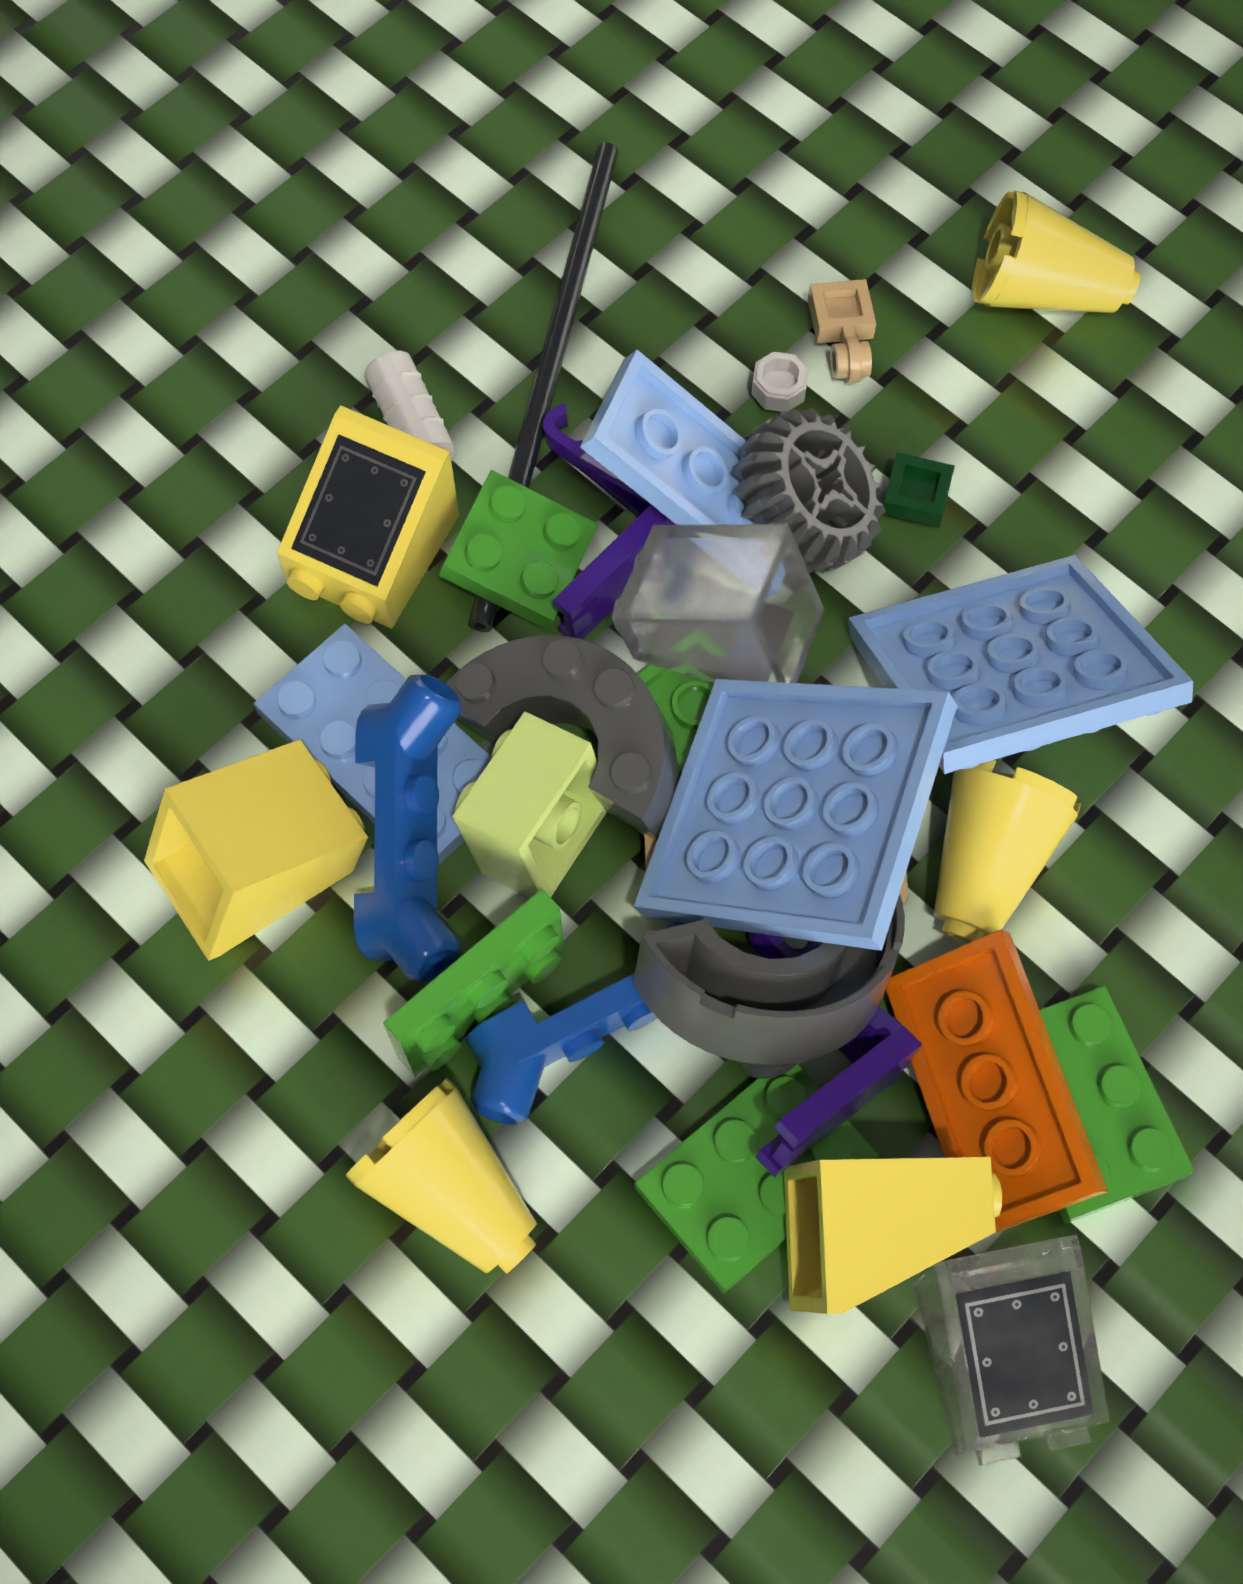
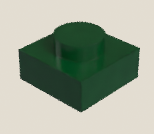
M897 452L883 504L886 510L883 515L939 528L955 465Z

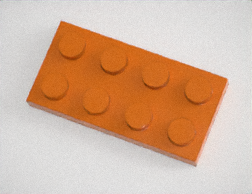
M1000 929L890 977L886 991L896 1020L922 1043V1046L912 1058L911 1063L944 1157H991L992 1173L997 1175L1002 1190V1207L999 1216L995 1217V1233L1108 1192L1009 932Z

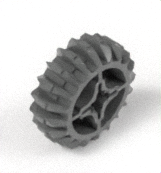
M813 408L799 412L795 409L782 412L754 429L755 432L749 436L744 446L738 450L741 460L733 469L736 477L742 481L734 494L745 500L747 506L741 517L751 518L757 527L753 538H765L769 542V556L784 554L788 568L803 567L808 574L814 571H828L832 568L836 570L865 553V550L872 546L871 541L874 539V536L882 531L878 518L886 510L877 500V497L885 488L874 481L872 473L877 465L867 463L863 456L865 445L854 444L851 440L850 427L837 429L832 414L819 417Z

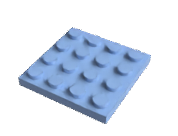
M1076 555L848 618L850 639L884 688L948 691L958 705L939 764L944 774L960 769L973 768L984 762L1022 751L1035 750L1046 744L1084 733H1093L1108 726L1143 716L1155 715L1164 710L1192 702L1193 680Z
M716 679L634 907L645 918L680 923H691L707 919L712 927L882 951L958 705L948 691Z

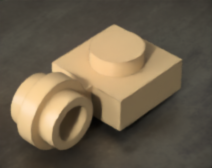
M863 279L810 284L808 303L817 344L840 342L831 346L830 360L833 378L844 379L846 384L859 383L861 377L870 376L872 370L870 344L868 341L859 342V340L873 339L876 329V319L867 281Z

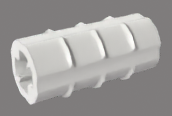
M390 351L383 356L373 359L366 367L364 376L373 393L372 397L377 401V408H380L384 416L383 419L387 422L388 426L450 451L451 461H453L456 450L447 432L448 430L445 428L443 419L440 418L436 410L437 407L432 402V396L429 395L425 387L426 385L421 379V373H418L409 353Z

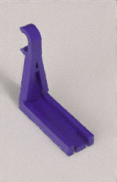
M566 403L552 408L544 418L543 428L548 447L586 474L637 517L553 599L554 607L565 615L564 621L558 626L559 633L563 636L583 640L689 534L581 449L580 446L583 440H573L560 431L568 427Z
M749 932V941L752 947L761 957L768 959L799 957L819 947L818 942L808 941L804 948L795 949L790 947L780 936ZM879 1007L867 1026L854 1039L840 1048L853 1064L781 1118L774 1127L779 1135L761 1148L755 1158L775 1178L892 1085L902 1074L922 1046V1043L900 1022Z

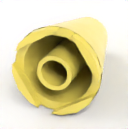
M1014 190V193L1008 191L1003 196L985 232L983 239L990 241L985 260L977 257L972 282V299L974 302L984 304L987 307L1114 313L1122 304L1128 305L1133 300L1139 286L1140 272L1134 270L1135 261L1129 254L1029 194Z
M996 760L978 764L973 768L960 769L953 772L934 916L945 922L942 933L967 944L1003 929L1077 819L1081 803H1075L1077 796L1073 792L1034 772L1017 767L1014 775L1005 772L992 773Z
M448 1078L435 1087L382 1137V1140L376 1145L377 1147L369 1155L365 1154L345 1175L354 1186L486 1274L497 1265L507 1274L536 1245L528 1235L537 1225L535 1219L459 1090Z

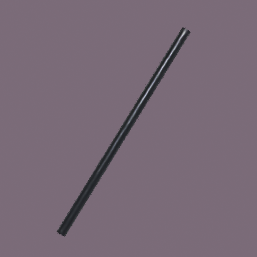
M607 142L600 143L597 147L508 474L509 479L527 488L530 487L544 435L543 421L546 414L550 411L619 153L615 145ZM476 595L468 621L469 627L479 632L491 631L498 605Z

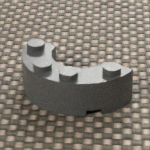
M557 635L531 636L498 645L482 653L458 670L446 682L458 694L461 700L462 711L456 719L458 724L494 745L505 731L513 729L524 711L550 724L572 723L592 730L598 738V765L588 788L608 813L652 839L658 840L680 779V765L677 761L675 744L672 737L673 733L665 716L643 680L620 657L597 644L579 638Z
M899 893L882 951L818 942V948L799 957L768 959L744 953L723 940L707 919L642 934L633 984L649 1010L666 1027L690 1044L704 1051L738 1062L765 1066L794 1064L812 1060L844 1046L854 1039L874 1017L881 1004L903 943L905 931L903 902Z

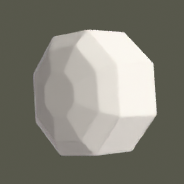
M772 352L755 364L751 395L765 410L788 412L804 402L809 369L795 354Z

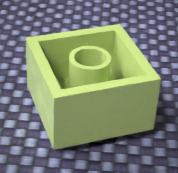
M525 711L513 729L505 731L499 737L494 746L491 761L477 781L469 783L463 789L457 800L455 813L452 815L482 874L528 898L534 896L541 889L551 898L607 813L588 788L598 765L591 742Z

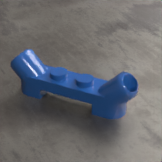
M410 675L390 703L371 704L365 707L357 719L355 735V764L375 767L374 892L354 894L355 941L360 952L367 959L375 962L394 960L405 976L415 982L433 981L460 958L462 951L460 940L437 913V870L439 867L437 851V806L439 803V789L437 786L438 744L460 715L462 705L458 694L449 685L431 675Z
M677 922V923H675V924H672V925L668 926L667 928H671V927H675V926H679V925H683V924H687V923ZM634 974L537 1024L525 1001H522L474 1028L467 1035L466 1042L481 1067L470 1099L475 1110L480 1115L493 1121L508 1125H518L526 1121L529 1116L544 1067L565 1056L568 1062L581 1060L597 1051L604 1044L602 1037L623 1026L631 1032L643 1028L656 1020L657 1017L649 1010L633 984Z

